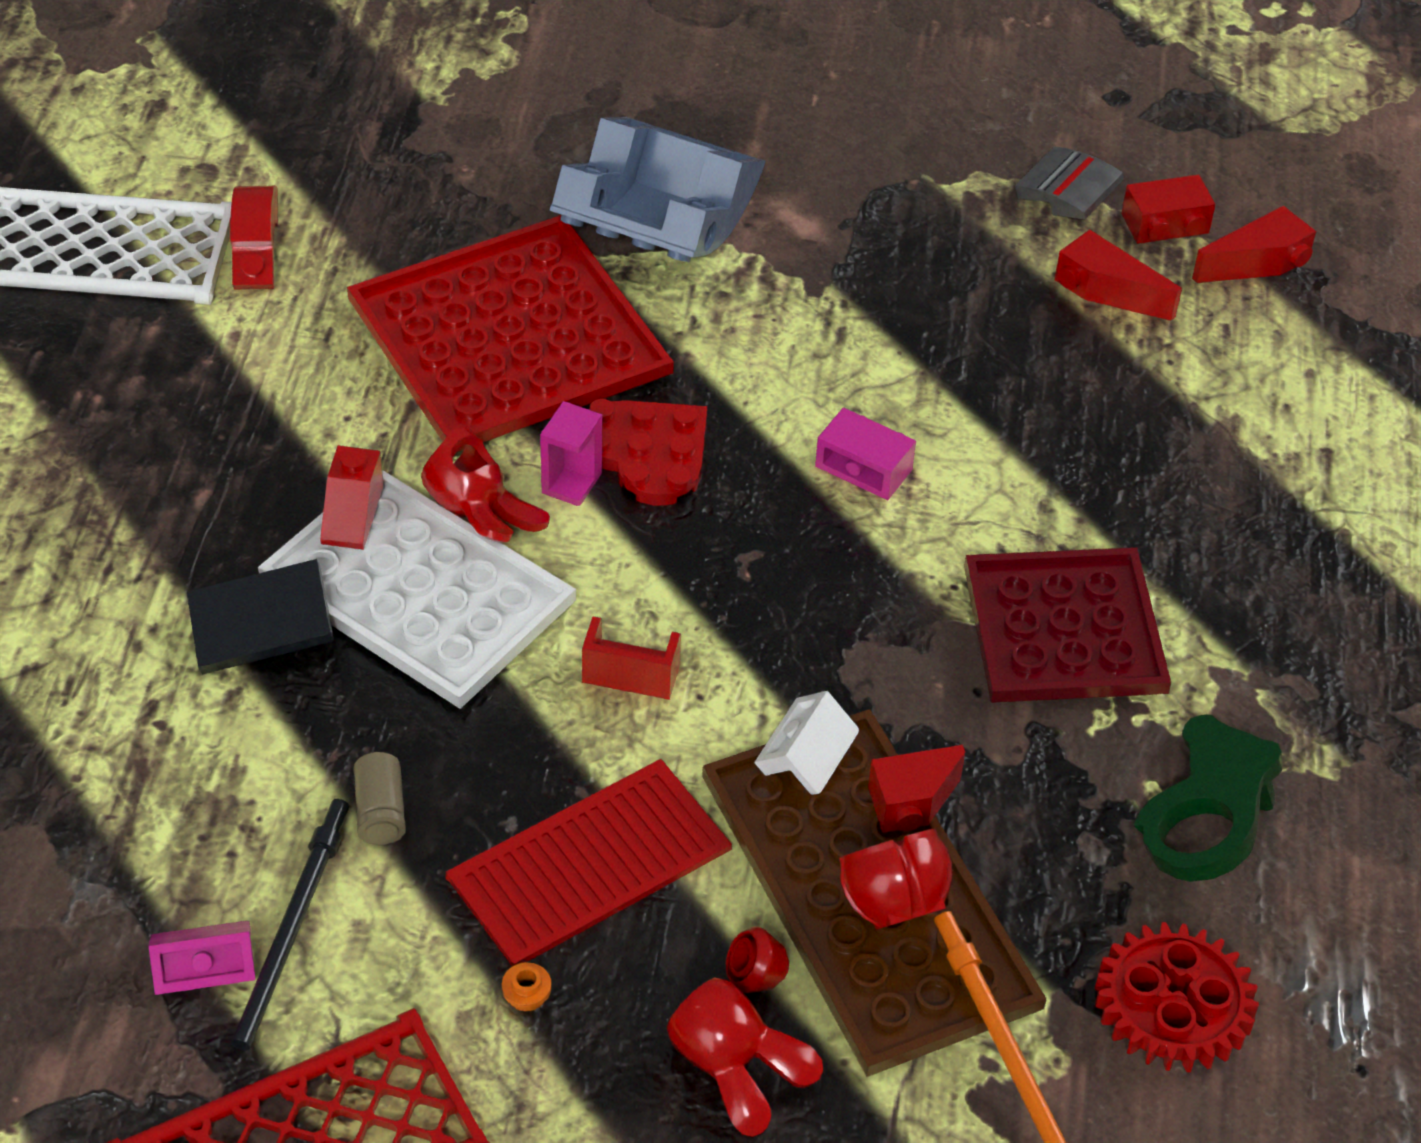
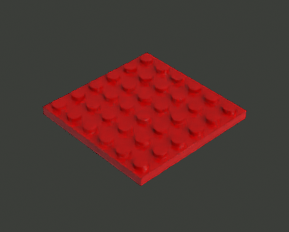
M561 215L347 287L349 301L442 442L457 427H466L472 430L482 442H486L552 418L563 401L582 407L595 400L604 399L673 374L674 361L570 224L560 221ZM463 445L461 448H459L457 452L464 450L466 445Z

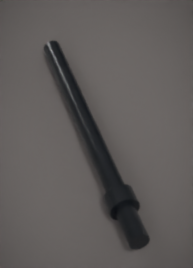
M342 799L332 800L322 826L316 827L308 845L311 851L232 1038L231 1044L239 1050L247 1051L251 1048L327 861L336 855L342 840L339 832L350 808V805Z

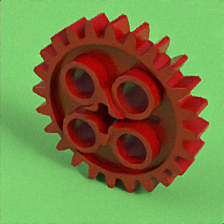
M1162 922L1159 934H1154L1147 925L1142 926L1139 939L1130 932L1125 933L1122 945L1113 943L1109 956L1103 957L1097 976L1095 990L1098 991L1095 1007L1104 1009L1101 1024L1115 1025L1111 1037L1113 1041L1124 1038L1130 1040L1127 1054L1131 1055L1141 1048L1146 1051L1145 1064L1150 1065L1158 1056L1163 1058L1166 1071L1171 1070L1174 1060H1181L1186 1072H1191L1196 1059L1206 1069H1211L1215 1055L1225 1062L1228 1061L1232 1048L1241 1050L1246 1035L1250 1036L1259 1003L1254 1000L1257 985L1247 983L1251 973L1250 967L1236 968L1240 956L1239 952L1224 955L1221 951L1225 940L1221 938L1213 944L1205 942L1207 937V930L1202 929L1196 937L1189 936L1187 924L1184 923L1179 928L1178 934L1171 933L1166 922ZM1174 965L1181 966L1184 969H1180L1178 967H1175ZM1136 988H1142L1148 992H1142L1140 990H1137ZM1205 1000H1210V1001H1212V1002H1215L1217 1005L1210 1004V1003L1206 1002ZM1166 1023L1175 1024V1025L1179 1026L1180 1028L1171 1027V1026H1169V1025L1166 1024Z

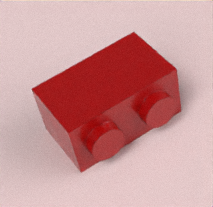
M1198 174L1127 184L1121 214L1135 242L1140 244L1208 234L1216 204L1201 176Z

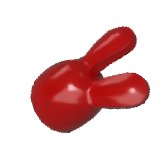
M457 427L452 430L423 467L421 473L422 483L431 497L440 506L460 518L467 517L477 533L494 542H509L514 532L503 521L530 532L542 531L549 525V513L518 499L503 486V473L499 465L490 456L482 440L466 427ZM463 445H466L463 453L453 463L452 458L454 457L457 450L461 448Z
M714 977L693 991L680 1004L667 1025L671 1044L689 1062L710 1074L717 1081L729 1118L742 1135L753 1137L762 1134L771 1120L769 1103L745 1069V1066L754 1058H759L790 1084L800 1088H806L820 1079L823 1072L822 1059L810 1045L790 1035L769 1028L744 993L732 982Z

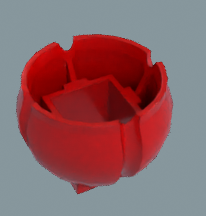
M935 828L904 836V840L898 842L890 840L839 858L840 883L844 896L851 907L862 918L875 925L876 930L946 908L944 902L952 882V861L947 847L937 835Z

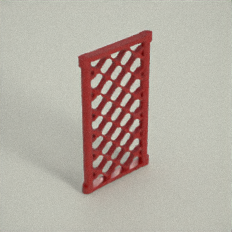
M413 1008L397 1015V1020L124 1140L120 1141L117 1137L105 1143H169L182 1136L190 1143H224L210 1138L212 1134L211 1124L230 1115H233L237 1121L246 1124L236 1143H246L251 1131L255 1128H263L279 1133L280 1136L276 1143H285L291 1137L312 1143H362L367 1129L371 1126H379L395 1131L396 1135L392 1143H400L402 1138L407 1135L422 1138L431 1143H457L454 1138L443 1134L448 1118L453 1114L457 1116L468 1139L460 1143L490 1142L485 1137L482 1129L477 1125L426 1032L420 1014ZM413 1036L425 1059L419 1060L400 1054L401 1040ZM373 1052L378 1058L388 1062L379 1080H370L353 1074L355 1070L354 1061ZM397 1065H404L422 1071L416 1087L406 1090L389 1085L387 1082L393 1068ZM328 1073L332 1079L341 1082L335 1098L331 1101H323L306 1095L308 1091L307 1081ZM434 1074L447 1099H438L421 1093L428 1076ZM358 1086L375 1092L368 1109L359 1111L340 1105L348 1087ZM281 1094L285 1100L294 1103L288 1118L284 1122L278 1123L259 1117L260 1102ZM391 1095L409 1101L402 1119L394 1121L374 1114L383 1096ZM426 1105L443 1111L436 1129L426 1130L409 1124L416 1106ZM308 1106L328 1113L322 1128L318 1132H310L292 1126L302 1107ZM344 1116L362 1122L358 1134L353 1141L345 1142L327 1136L334 1118Z

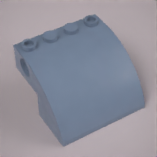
M629 117L600 118L589 163L562 165L550 211L562 214L560 221L583 227L584 222L597 226L596 233L600 235L619 238V234H623L633 238L631 244L634 246L654 250L656 245L668 249L667 256L676 260L690 262L691 257L705 256L715 251L731 234L753 195L762 174L765 160Z

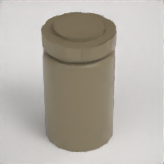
M384 752L365 754L354 763L358 836L369 844L386 845L398 841L405 834L406 829L401 765L398 758L392 754Z

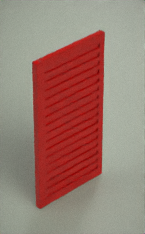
M659 759L446 871L445 878L451 883L513 967L514 965L526 963L731 851L732 844L668 768L666 763Z

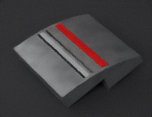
M1054 146L1015 185L1018 199L1050 202L1054 216L1086 219L1124 180L1123 172L1101 159L1080 151Z

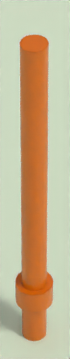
M951 911L939 914L934 918V922L949 950L946 958L954 974L961 975L1043 1142L1067 1143L979 968L982 961L973 943L966 942Z

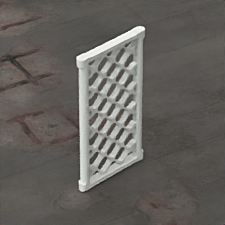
M0 187V218L8 216L14 221L0 228V244L4 247V249L0 250V261L13 257L19 262L11 270H0V286L194 301L195 304L211 305L230 237L232 202L222 201L221 204ZM22 204L37 205L39 209L25 217H20L14 212ZM60 207L76 208L77 214L64 220H58L53 215ZM99 210L115 211L116 215L103 223H97L92 218ZM137 213L154 215V220L142 226H136L130 221ZM176 216L192 217L193 223L181 229H175L169 224ZM41 219H47L53 224L38 232L33 231L29 227V225ZM214 219L221 220L218 232H214L208 227ZM80 222H86L91 227V229L77 235L72 234L68 230V228ZM119 225H124L130 230V232L116 238L111 237L106 232ZM157 228H163L169 233V235L156 241L150 240L145 234ZM16 231H24L29 236L16 243H9L4 238ZM196 231H202L208 236V238L195 244L189 243L184 237ZM55 234H63L68 239L56 246H48L43 241ZM94 237H102L107 242L95 249H87L82 244ZM133 240H140L146 245L134 252H127L121 247ZM172 243H179L185 248L174 255H166L160 250ZM33 245H37L43 250V252L31 258H24L19 253ZM211 246H214L211 258H205L200 253L201 251ZM72 248L78 249L83 254L70 261H63L58 256ZM111 251L117 252L122 257L110 264H103L97 259ZM150 254L156 255L161 260L150 267H142L137 262V260ZM189 257L195 258L200 263L189 270H181L176 265ZM47 260H52L58 265V267L52 270L51 274L37 273L33 269L34 266ZM86 263H91L98 269L90 277L73 275L74 269ZM126 266H131L137 271L130 280L115 279L112 275L113 272ZM165 269H170L177 275L170 280V283L153 282L152 280L153 275ZM206 272L203 285H192V278Z

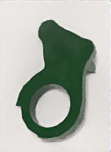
M1206 714L1190 718L1182 730L1183 739L1186 746L1190 749V777L1170 786L1151 798L1140 810L1133 825L1143 834L1144 844L1157 868L1176 879L1189 882L1211 880L1234 870L1250 855L1257 834L1259 809L1264 811L1273 809L1275 803L1273 780L1282 771V752L1278 743L1264 740L1248 732L1230 727L1220 722L1214 716ZM1194 815H1221L1233 823L1228 836L1218 845L1205 851L1194 853L1178 852L1164 845L1168 832L1180 821Z

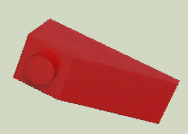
M1283 205L1199 249L1192 279L1196 283L1282 275L1295 267H1302L1308 262L1313 253L1312 246L1316 231Z
M1089 229L1059 251L1055 281L1084 300L1169 321L1176 317L1182 287Z

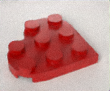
M598 399L591 403L590 410L602 414V469L617 472L619 485L621 487L624 485L627 490L635 493L638 502L653 506L673 505L677 503V497L687 494L690 490L693 492L697 490L702 474L707 406L627 400L609 401L607 399Z

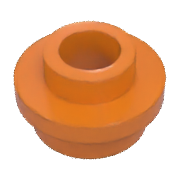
M535 963L514 965L504 974L502 979L504 998L520 1011L538 1009L548 999L552 989L549 973ZM522 982L534 983L529 987L519 985Z

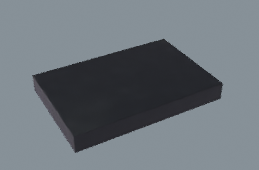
M317 559L187 592L197 664L202 675L334 641L321 567Z

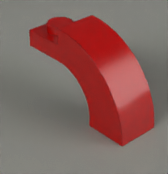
M276 185L234 187L230 220L232 285L234 290L274 289L275 227H278V189Z

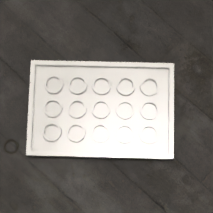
M382 470L383 490L364 550L321 544L320 535L323 513H321L258 567V571L263 573L317 559L321 567L331 625L461 709L576 601V589L502 543L482 537L471 524Z

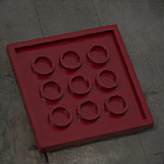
M1137 547L966 555L964 569L991 703L1169 694L1171 679Z

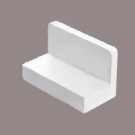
M828 690L795 699L754 763L765 776L791 770L811 795L821 793L857 736L859 729Z

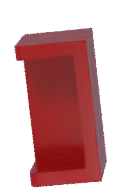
M593 616L582 646V683L670 700L680 667L681 633H671L665 652L602 639V618Z

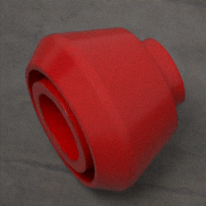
M758 926L750 927L739 933L732 941L726 957L728 979L745 994L775 988L785 979L789 970V958L785 947L764 928Z

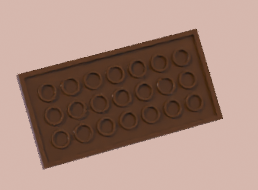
M871 709L849 716L857 725L859 732L821 793L811 795L791 770L765 776L754 763L765 745L703 765L702 777L866 1077L988 1031L961 975L954 974L946 958L949 950L934 922V918L943 912H952L966 942L973 943L982 961L979 968L1007 1023L1043 1010L1047 999L936 816L929 825L918 827L912 831L897 830L882 833L868 790L871 759L896 756L898 754ZM935 828L937 835L947 847L952 861V882L944 902L946 908L876 930L875 925L862 918L851 907L844 896L840 883L839 858L890 840L898 842L904 840V836Z

